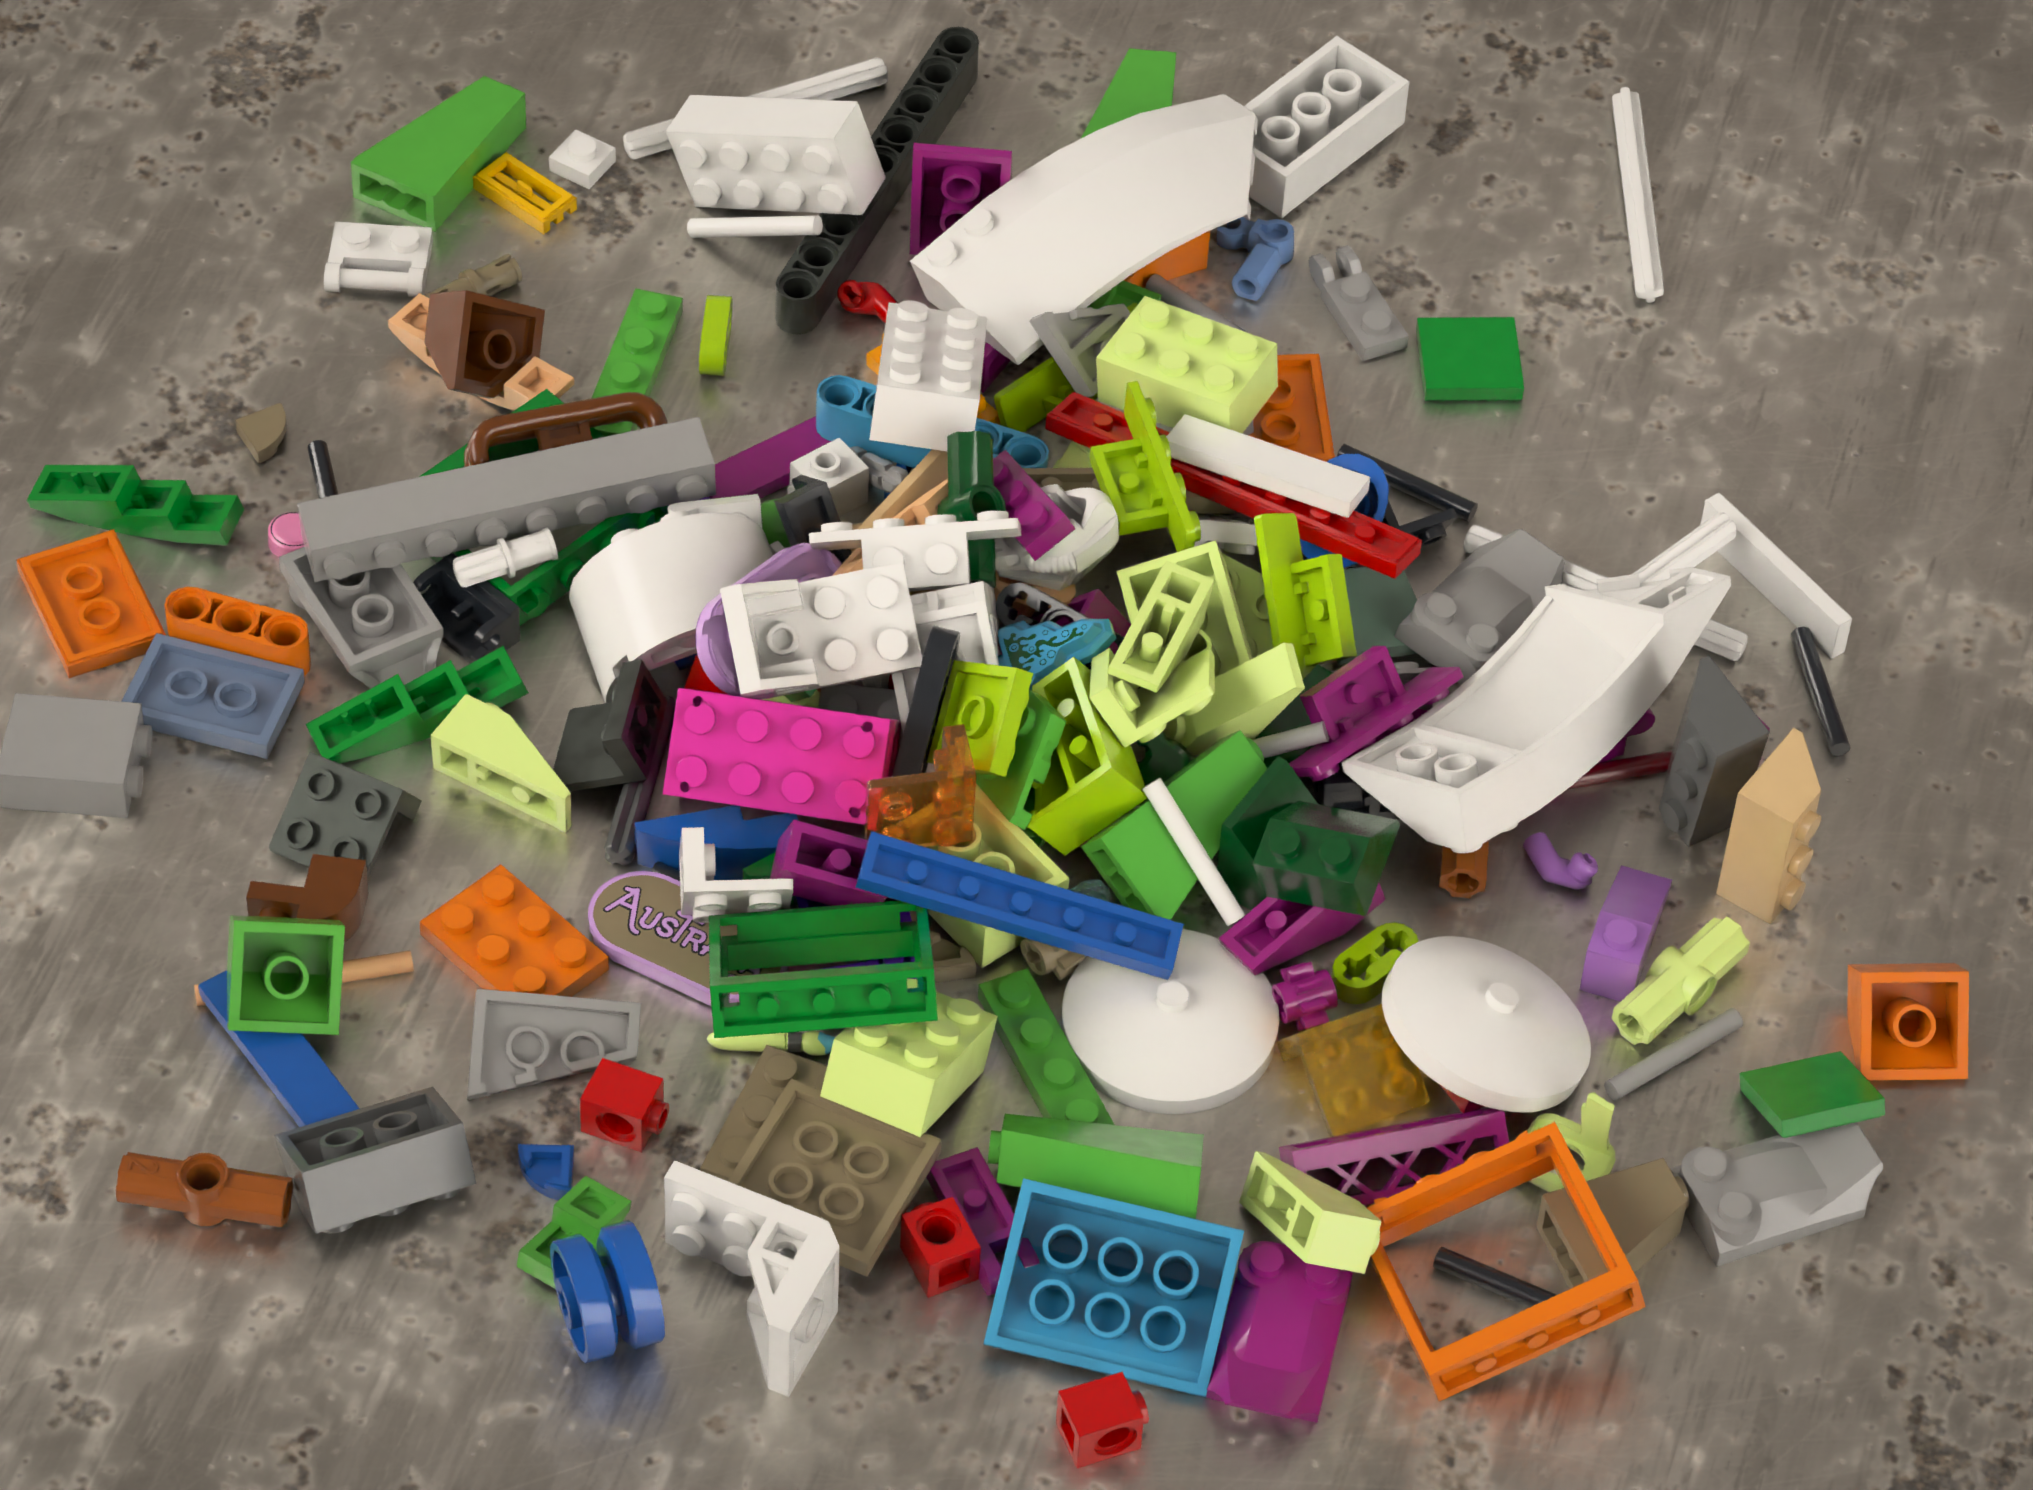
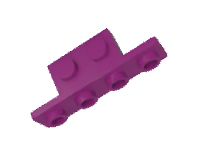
M1372 646L1300 695L1311 723L1324 721L1329 741L1315 745L1290 762V766L1298 777H1310L1311 781H1319L1335 774L1340 769L1339 762L1376 743L1375 738L1384 731L1393 730L1409 723L1414 717L1412 712L1422 705L1433 704L1448 696L1450 693L1448 687L1464 677L1460 667H1431L1403 685L1387 647Z

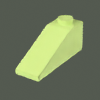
M1165 561L1110 663L1108 674L1157 693L1184 659L1205 620L1214 579Z
M1284 642L1215 677V693L1211 696V701L1202 710L1193 715L1185 716L1182 713L1167 722V726L1163 730L1165 736L1181 743L1193 755L1201 754L1219 739L1239 730L1242 731L1245 737L1254 740L1305 689L1293 644Z
M465 694L431 734L433 769L566 833L572 826L571 792L511 715L503 712L495 704L484 703Z
M1255 1151L1239 1203L1305 1263L1365 1274L1370 1256L1375 1253L1379 1245L1382 1221L1356 1199L1265 1152Z

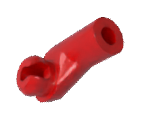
M847 280L839 286L837 291V298L845 310L853 314L876 315L884 324L886 323L888 303L899 304L882 285L875 282Z

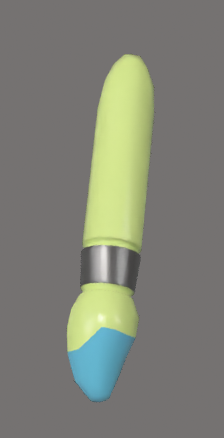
M815 1030L805 1032L804 1034L802 1032H788L714 1038L713 1032L708 1035L707 1041L718 1049L729 1051L763 1052L766 1045L789 1053L804 1051L809 1055L822 1056L831 1053L835 1037Z

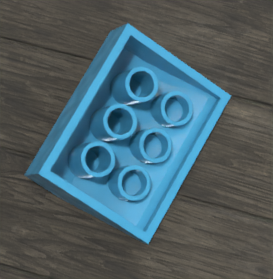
M1023 1178L983 1345L1107 1375L1123 1372L1128 1380L1206 1398L1244 1231ZM1022 1238L1029 1239L1039 1258L1040 1264L1024 1268L1018 1256Z

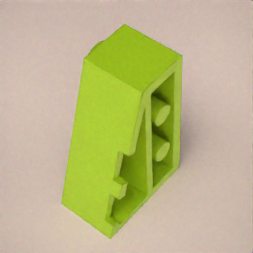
M1075 657L1069 659L1032 686V691L1046 698L1067 722L1059 744L1052 753L1051 766L1044 784H1038L1034 781L1032 783V787L1035 788V809L1029 812L1033 815L1027 827L1064 856L1147 799L1146 794L1142 790L1145 785L1131 745L1124 748L1090 700L1091 670Z

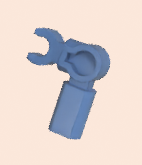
M1241 217L1227 223V228L1221 226L1217 228V245L1225 249L1246 248L1249 252L1232 279L1233 290L1237 296L1257 301L1265 292L1280 266L1293 259L1294 229L1289 222L1279 219L1268 221L1257 219L1256 222Z

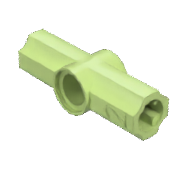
M1727 916L1724 919L1714 917L1681 948L1677 949L1672 945L1663 950L1652 963L1645 980L1614 1007L1612 1020L1619 1028L1620 1035L1634 1045L1637 1043L1648 1045L1683 1012L1690 1016L1699 1011L1710 998L1717 981L1747 955L1750 942L1743 934L1742 927Z

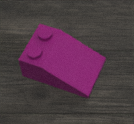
M914 143L909 254L918 255L977 204L1012 179V151Z

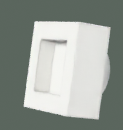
M575 129L549 156V171L590 189L616 162V149Z

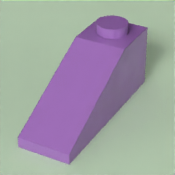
M1621 865L1601 908L1587 948L1579 990L1621 1002L1638 986L1671 888L1672 879Z

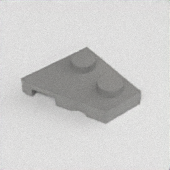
M1125 304L1107 305L1099 309H1093L1092 307L1080 308L1064 313L1053 314V311L1045 312L1033 317L1029 322L1075 392L1089 398L1098 392L1096 357L1129 317L1130 312Z

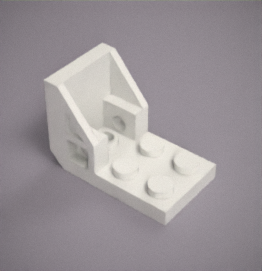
M903 562L804 582H798L797 579L745 583L720 588L740 693L744 698L768 699L921 667L923 658Z
M981 581L910 595L922 658L930 632L935 625L960 632L956 660L999 665L998 656L1001 655V648L998 637L999 622L996 613L994 588ZM920 668L892 673L903 732ZM929 763L926 775L954 769L942 768Z
M674 1160L664 1177L665 1243L673 1245L683 1254L689 1256L698 1255L721 1264L738 1276L753 1277L755 1287L747 1299V1319L768 1389L789 1397L838 1312L839 1244L830 1223L827 1220Z

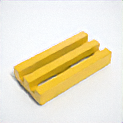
M507 152L473 176V189L543 235L550 230L551 222L559 224L564 220L563 213L565 211L572 214L577 210V197ZM503 170L504 172H506L518 181L516 182L500 171ZM532 190L535 191L536 193H538L539 195L543 196L544 198H546L547 200H549V201L552 202L553 204H552V205L549 204L548 202H546L545 200H543L542 198H540V197L537 196L536 194L532 193Z

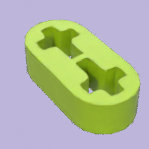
M707 295L699 353L700 375L725 376L732 326V296Z
M1397 922L1385 923L1342 952L1334 960L1331 974L1337 998L1345 1003L1356 1005L1364 1004L1382 993L1384 982L1389 972L1402 954L1397 948L1401 947L1404 952L1408 947L1419 942L1417 934L1413 929ZM1384 946H1386V947H1388L1389 949H1391V950H1390L1389 952H1387L1385 955H1383V953H1384ZM1366 971L1365 980L1363 981L1358 976ZM1346 974H1349L1351 977L1354 978L1349 980L1346 978Z

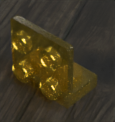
M1382 1004L1276 1042L1283 1062L1301 1057L1330 1137L1346 1134L1429 1103L1430 1099L1419 1068L1409 1059L1394 1039L1385 1020Z

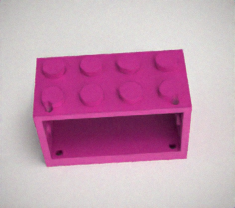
M678 688L662 794L863 825L881 826L884 805L898 754L902 727L901 721Z

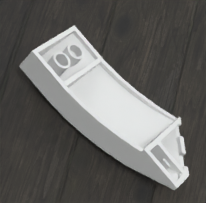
M1222 94L1136 114L1099 129L1059 149L990 194L910 260L926 299L943 311H949L953 308H965L974 311L978 316L987 317L985 342L1019 365L1044 344L1029 322L1033 317L1045 312L1053 311V314L1087 308L1128 276L1165 253L1238 218L1244 217L1250 221L1249 189L1250 185H1253L1255 155L1253 152L1254 135H1257L1258 124L1256 114L1227 95Z
M1685 567L1670 569V579L1640 583L1639 575L1633 574L1596 579L1598 589L1580 590L1568 587L1566 584L1545 586L1546 596L1508 641L1476 673L1447 698L1410 724L1342 762L1343 772L1427 842L1451 848L1456 853L1477 851L1482 847L1483 843L1501 832L1514 829L1518 822L1540 810L1576 783L1605 757L1640 720L1671 682L1731 587L1730 576L1698 568Z

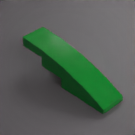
M45 465L26 500L30 508L76 523L109 531L114 529L115 532L177 543L227 546L245 510L238 495H193L186 480H141L134 465Z
M502 646L458 671L452 661L449 660L407 684H404L400 676L396 674L308 722L306 726L321 756L341 764L379 755L431 738V734L465 694L484 703L495 704L501 708L529 694L507 651Z

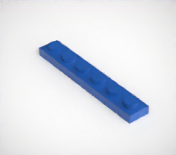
M872 831L867 841L855 888L1166 980L1169 979L1173 972L1184 925Z

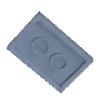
M156 633L121 702L141 703L144 725H151L152 731L268 759L305 683L304 671L300 668Z

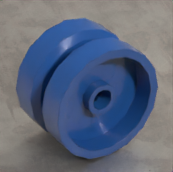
M627 1220L602 1227L597 1238L596 1251L592 1243L581 1234L552 1241L550 1259L559 1305L573 1346L585 1364L613 1356L618 1344V1332L622 1339L633 1349H639L663 1341L665 1337V1322L657 1281L648 1252L634 1223Z

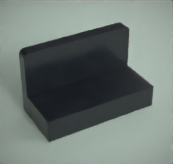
M799 475L792 479L795 491L774 501L790 546L801 543L810 544L809 533L821 532L822 524L841 522L827 482ZM851 549L828 550L841 563L852 554Z

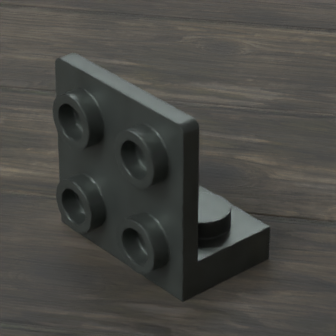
M642 659L623 662L617 685L612 690V702L573 708L569 711L553 768L569 791L647 780L667 700Z
M309 752L269 844V849L278 855L307 867L310 866L313 854L366 860L368 880L396 814L414 820L422 800L403 789Z

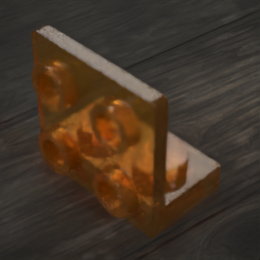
M964 724L943 727L942 749L934 750L933 752L935 772L873 779L867 782L865 840H868L872 831L923 847L937 845L947 847L960 842L973 841L976 772Z

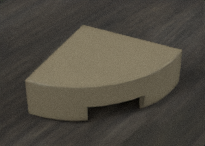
M281 402L235 420L238 435L258 464L275 455L278 451L277 446L282 441L287 430L286 414Z
M930 931L935 983L976 977V963L971 953L964 946L958 947L947 940L941 939L939 933Z

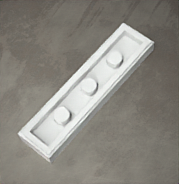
M1186 414L1166 436L1170 445L1171 458L1349 518L1369 491V476Z
M1717 493L1706 499L1701 525L1717 513L1723 512L1737 526L1736 537L1717 551L1795 626L1808 627L1811 630L1815 645L1830 659L1844 653L1852 617L1723 495Z

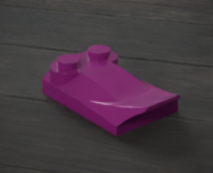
M1260 1241L1243 1248L1238 1260L1237 1274L1220 1335L1206 1398L1224 1402L1225 1405L1288 1419L1298 1418L1317 1423L1351 1288L1353 1272L1305 1263L1285 1244Z

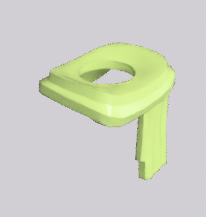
M1595 1092L1589 1093L1586 1103H1583L1581 1106V1125L1553 1113H1544L1538 1116L1527 1130L1529 1134L1555 1122L1568 1148L1577 1152L1583 1159L1584 1168L1581 1172L1586 1181L1608 1175L1613 1169L1616 1161L1615 1150L1609 1143V1130L1615 1105L1599 1097ZM1551 1172L1528 1181L1548 1192L1564 1188L1559 1176Z

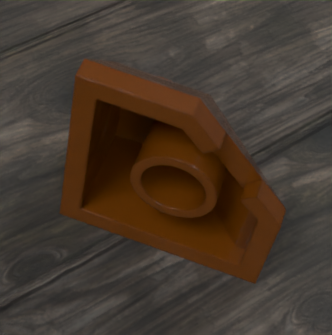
M467 290L432 293L429 299L424 343L449 390L487 399L495 398L504 390V384L533 357L540 358L545 310Z

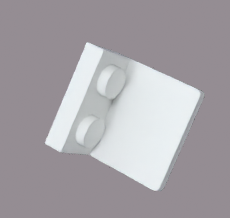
M704 827L682 828L679 849L681 915H693V921L709 923V915L790 909L793 879L714 880L715 844H704Z

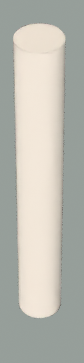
M818 215L692 218L687 225V231L691 238L820 235L823 228L822 219Z
M1158 778L1145 786L1142 790L1226 925L1229 926L1244 917V911L1162 779Z

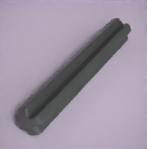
M671 696L665 697L667 705L647 780L623 784L604 847L606 851L605 858L611 864L619 863L625 866L633 861L635 854V822L645 820L673 726L676 701Z

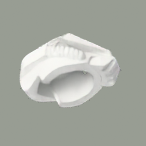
M1058 484L1041 487L1047 496L1067 516L1075 530L1036 561L1033 560L1014 537L995 538V567L998 575L1058 591L1082 579L1110 554L1119 541L1116 510L1109 496L1098 489L1086 487L1064 491Z

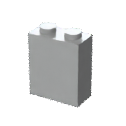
M15 693L0 753L1 808L128 818L132 797H140L142 793L143 767L139 766L141 756L149 757L152 746V726L144 725L141 703Z

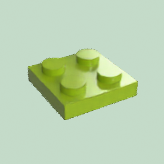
M954 660L927 763L947 769L1006 777L1009 764L1015 754V741L1023 711L1029 701V688L1033 673L1015 667Z

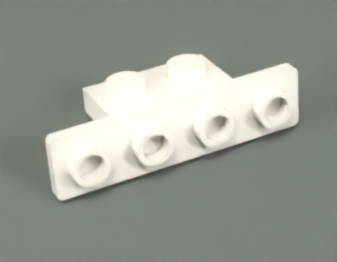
M1007 511L981 512L977 514V521L957 522L955 515H933L925 517L924 525L904 526V519L887 518L873 521V528L852 530V523L833 522L822 524L821 532L809 533V542L813 549L819 550L862 548L863 569L903 562L909 591L935 590L971 584L968 540L1021 536V525L1018 518H1009Z

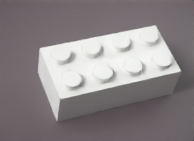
M1334 37L1244 106L1255 113L1258 120L1257 135H1254L1253 138L1255 162L1253 185H1250L1249 197L1283 218L1404 124L1410 81L1342 38Z
M690 95L665 131L695 207L863 215L886 179L858 101Z
M910 300L902 301L899 304L888 303L869 440L947 452L948 435L958 431H975L980 400L987 317L978 316L974 311L965 308H953L949 311L930 309L921 302Z

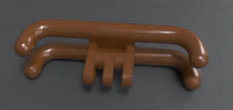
M638 392L619 393L495 416L483 421L472 432L464 451V467L489 462L488 449L495 445L537 438L539 449L542 451L592 440L590 431L592 427L618 422H632L640 429L667 424L668 422L662 407L651 397Z

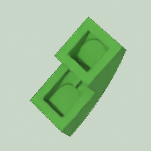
M585 1176L554 1204L551 1222L519 1250L517 1267L555 1288L550 1259L552 1241L581 1234L592 1243L596 1251V1242L601 1228L622 1222L631 1209L632 1201Z

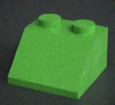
M230 915L227 961V1029L229 1031L339 1035L345 925L340 920Z

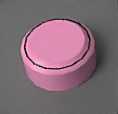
M287 512L278 515L268 526V547L278 557L305 547L301 536L298 512Z

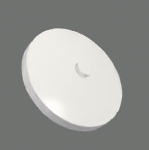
M1186 929L1182 930L1173 972L1168 980L1087 956L1078 965L1068 981L1064 992L1061 1014V1029L1092 1085L1098 1091L1121 1104L1160 1114H1189L1206 1111L1241 1096L1261 1078L1268 1068L1275 1052L1279 1028L1278 1004H1276L1272 996V987L1264 973L1262 972L1258 975L1251 973L1220 943L1218 938Z
M1442 936L1428 938L1408 947L1398 957L1384 982L1382 990L1383 1013L1389 1030L1400 1048L1431 1079L1447 1090L1471 1102L1509 1112L1546 1110L1565 1101L1573 1093L1589 1066L1591 1057L1590 1037L1585 1022L1575 1004L1547 974L1526 959L1502 947L1466 937Z

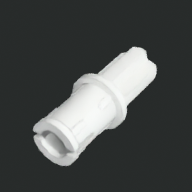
M546 527L541 531L505 542L504 538L497 539V545L457 557L453 560V570L460 586L468 587L505 574L509 578L515 577V571L558 559V552L551 531Z

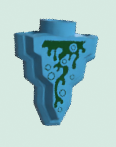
M1080 619L1063 627L1050 620L1030 626L1023 620L999 628L998 637L1002 654L998 656L999 666L1015 667L1033 673L1029 690H1032L1034 684L1072 657H1075L1084 665L1092 662L1093 657L1105 651L1117 638L1109 619Z

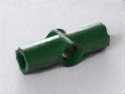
M976 430L971 432L958 431L948 435V497L940 502L937 515H955L957 522L977 521V514L981 512L1006 511L1004 499L1000 491L994 486L993 440L990 433ZM995 538L968 540L970 583L984 581L992 588H995Z

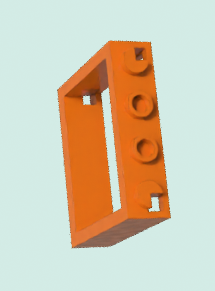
M1555 1122L1529 1134L1526 1130L1515 1140L1492 1151L1475 1153L1463 1164L1439 1175L1431 1174L1418 1180L1413 1187L1389 1198L1375 1199V1204L1367 1207L1369 1211L1382 1221L1379 1245L1369 1260L1438 1401H1442L1646 1307L1638 1279ZM1555 1169L1608 1272L1434 1351L1384 1247Z

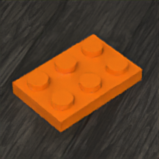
M501 864L420 921V935L482 989L573 997L609 970V956Z

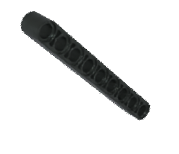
M959 26L950 27L943 30L937 36L872 134L871 139L886 179L863 215L820 213L819 216L823 223L821 234L805 235L776 281L775 319L781 330L798 335L806 334L817 327L836 298L839 286L847 281L912 181L914 143L936 144L974 86L978 77L979 40L972 30Z

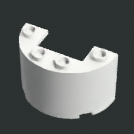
M684 510L674 511L665 515L658 523L639 530L626 529L618 532L611 538L609 546L597 553L582 567L573 578L569 593L570 602L605 703L612 702V690L617 685L623 662L642 659L650 671L697 653L695 643L696 625L703 608L720 594V588L733 585L773 556L766 535L756 522L748 519L743 514L699 513L690 515L689 512Z

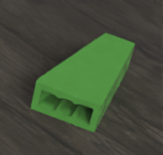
M1129 48L1081 138L1136 114L1172 106L1176 52Z
M483 76L356 156L351 162L353 198L422 227H430L432 231L436 232L473 189V176L503 155L526 129L525 92Z
M1241 730L1219 739L1163 782L1211 860L1220 847L1222 823L1268 769L1263 763L1264 756L1258 745L1250 738L1245 737ZM1148 798L1081 846L1123 906L1171 920L1198 880Z
M1005 1113L1002 1131L991 1130L988 1163L998 1164L997 1183L1021 1187L1024 1178L1196 1219L1204 1134Z

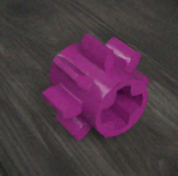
M1304 962L1281 969L1280 972L1284 982L1272 986V996L1276 1004H1278L1279 1017L1282 1022L1286 1024L1296 1021L1299 1031L1329 1023L1326 1011L1337 1008L1338 998L1334 982L1328 971L1322 969L1314 972L1312 962Z

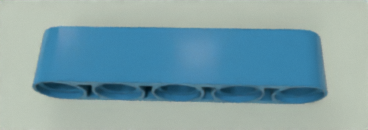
M842 375L830 376L819 383L816 396V429L824 439L833 441L840 438L850 448L858 446L867 450V453H873L881 458L911 468H915L932 450L869 440L876 385ZM976 419L975 431L990 433L993 440V458L1006 450L1022 468H1048L1049 450L1043 440L986 420Z

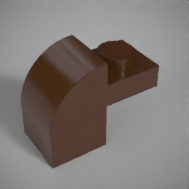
M313 854L304 887L250 881L246 896L248 916L340 920L345 925V943L356 933L363 918L369 894L366 860Z

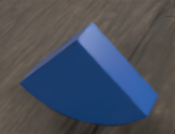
M518 1144L519 1166L524 1178L532 1188L542 1195L558 1201L572 1189L574 1145Z

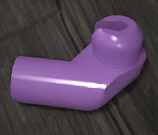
M1543 832L1532 834L1523 843V847L1541 877L1547 882L1579 890L1589 886L1592 883V877L1598 872L1596 860L1588 853L1582 854L1577 852L1572 856L1571 860L1560 857L1547 835Z

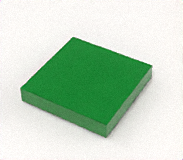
M1514 317L1417 318L1416 336L1425 400H1523L1524 382Z
M1841 1051L1739 1073L1740 1090L1782 1138L1879 1118L1885 1115V1098Z

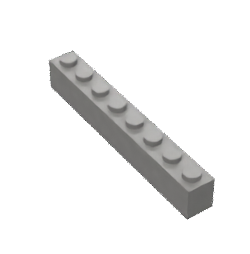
M695 417L297 503L301 536L314 582L342 579L355 573L378 568H392L401 563L433 556L443 557L452 552L479 546L497 545V539L504 538L505 541L541 531L546 527L553 531L580 524H594L612 516L629 512L630 514L644 513L654 508L674 503L697 501L704 497L716 495L715 462L700 418Z

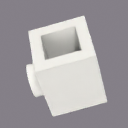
M840 438L790 463L788 494L795 491L792 479L799 475H805L827 482L839 517L868 502L869 467Z

